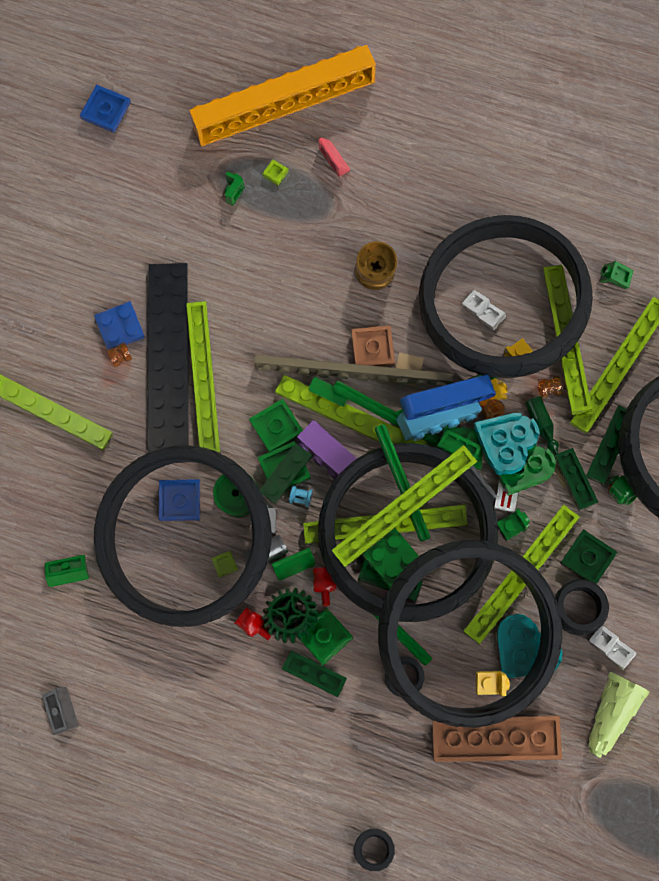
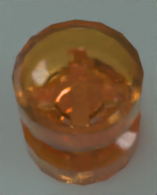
M125 342L120 343L116 348L111 347L106 350L114 367L120 366L121 362L133 360ZM118 350H120V352H121V354H122V356H123L122 359H121V357H120V354H119Z
M553 376L548 380L545 378L538 379V390L542 398H548L550 394L554 396L562 395V384L559 376Z
M496 399L488 401L483 411L484 419L503 416L505 411L504 404Z

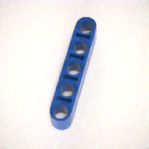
M483 375L407 395L400 399V404L406 420H413L490 399L496 395L489 375Z

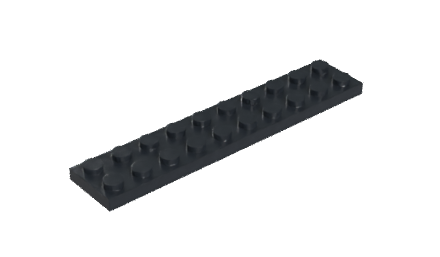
M187 263L149 264V453L165 447L189 445Z

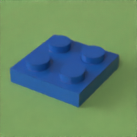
M96 84L80 114V118L115 133L131 100L126 96Z
M131 301L94 315L108 352L145 338Z
M200 479L159 480V521H200Z

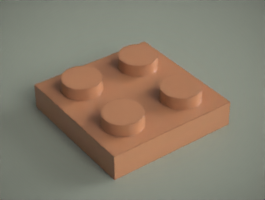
M391 325L352 329L355 364L378 367L395 365Z

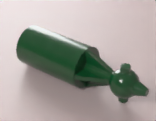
M537 396L526 401L524 404L531 420L532 418L535 420L539 427V434L548 441L547 448L554 454H558L559 443L553 439L554 424L542 397Z

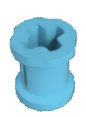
M293 486L289 503L296 502L304 504L309 508L313 490L306 491Z

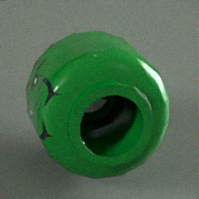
M616 475L609 481L608 494L617 504L629 505L637 498L629 486L625 475L620 477Z

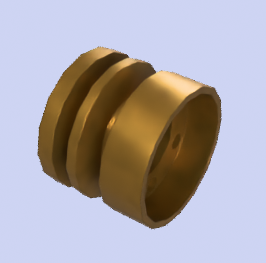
M380 241L369 242L360 249L355 265V275L363 287L370 290H381L389 286L394 279L398 263L397 254L394 249L387 243Z

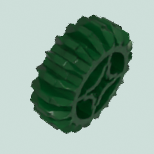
M286 588V593L278 590L279 596L271 595L273 601H266V605L269 608L263 609L264 614H266L262 617V620L266 622L264 627L266 630H269L270 636L275 635L274 638L277 641L281 638L283 643H287L289 638L291 643H295V638L303 641L302 635L305 634L309 637L310 633L308 630H315V626L312 623L318 622L317 617H315L319 614L318 610L315 609L317 605L315 601H312L311 595L306 596L304 590L300 593L297 588H294L292 592L289 588ZM297 602L306 607V614H302L301 611L297 610ZM275 617L283 620L284 629L279 628L275 624ZM301 623L298 627L294 628L296 624Z

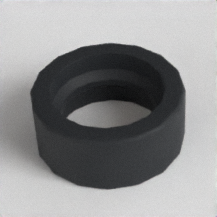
M400 657L402 665H409L415 670L417 680L414 686L419 691L425 680L421 664L411 657ZM385 672V684L388 690L394 695L401 697L392 686Z
M368 829L362 832L356 839L354 855L357 862L364 869L381 871L392 862L395 855V845L386 832L379 829ZM370 837L381 838L387 846L386 857L379 863H370L362 855V845Z

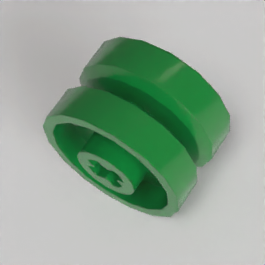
M221 475L213 488L214 502L218 508L230 517L242 518L250 515L241 493L237 497L233 496L239 490L226 476Z

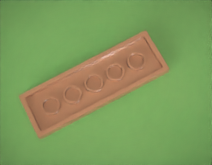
M560 716L512 717L494 725L475 728L455 727L432 720L434 762L562 760Z

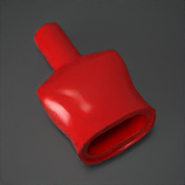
M326 567L313 569V591L321 593L322 606H330L329 592L336 590V584L330 577Z
M248 607L244 609L234 623L249 637H253L258 633L267 641L271 638L268 633L269 631L263 627L264 621L262 616L253 612Z

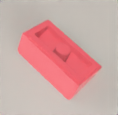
M320 138L318 141L319 150L337 176L340 177L350 171L349 166L330 140Z

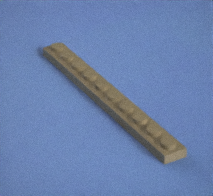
M255 355L254 359L255 368L262 372L278 370L282 374L298 372L299 375L303 376L317 374V376L324 378L330 375L337 376L339 379L357 378L359 381L372 379L379 383L394 381L399 385L415 383L419 387H427L428 385L441 387L453 383V374L263 355Z

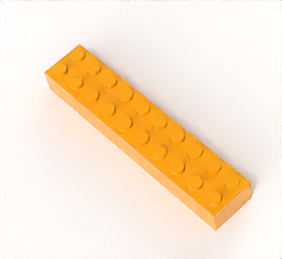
M368 45L357 46L351 51L338 53L332 58L322 59L313 65L303 66L294 72H286L280 77L267 79L264 83L251 85L245 90L232 92L226 97L213 99L207 104L196 105L189 112L200 146L211 144L375 83L376 63Z

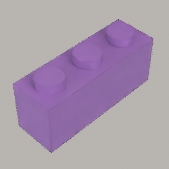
M314 420L297 436L298 445L314 456L312 459L319 466L324 465L328 469L327 473L333 479H336L350 463L357 459Z

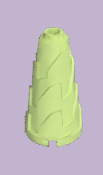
M612 672L609 673L600 699L602 701L596 713L595 723L589 737L588 747L591 748L590 753L601 758L602 754L607 755L620 734H623L631 718L636 715L645 698L648 697L650 691Z

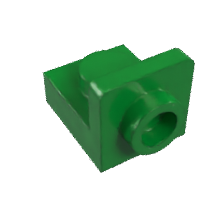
M227 171L225 176L229 185L226 187L224 194L226 203L233 206L245 189L240 175Z
M617 261L610 262L602 267L599 282L605 283L609 281L622 289H627L630 286L634 270Z
M518 508L511 515L498 521L497 524L504 539L508 541L527 530L530 520L524 511L521 512Z

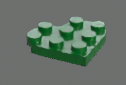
M535 445L532 449L527 450L528 456L523 469L514 474H496L508 496L541 484L551 478L555 471L556 460L548 448L545 450Z

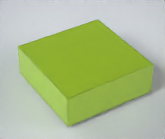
M272 159L262 173V177L279 186L289 170Z
M231 551L211 558L219 578L238 571Z

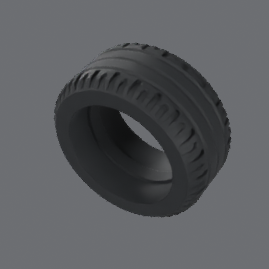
M585 579L572 580L564 584L555 594L561 615L562 629L567 633L578 636L588 635L605 623L609 613L608 598L602 588L594 582ZM572 591L586 592L594 599L597 606V614L592 622L585 625L577 624L571 621L565 614L564 599Z

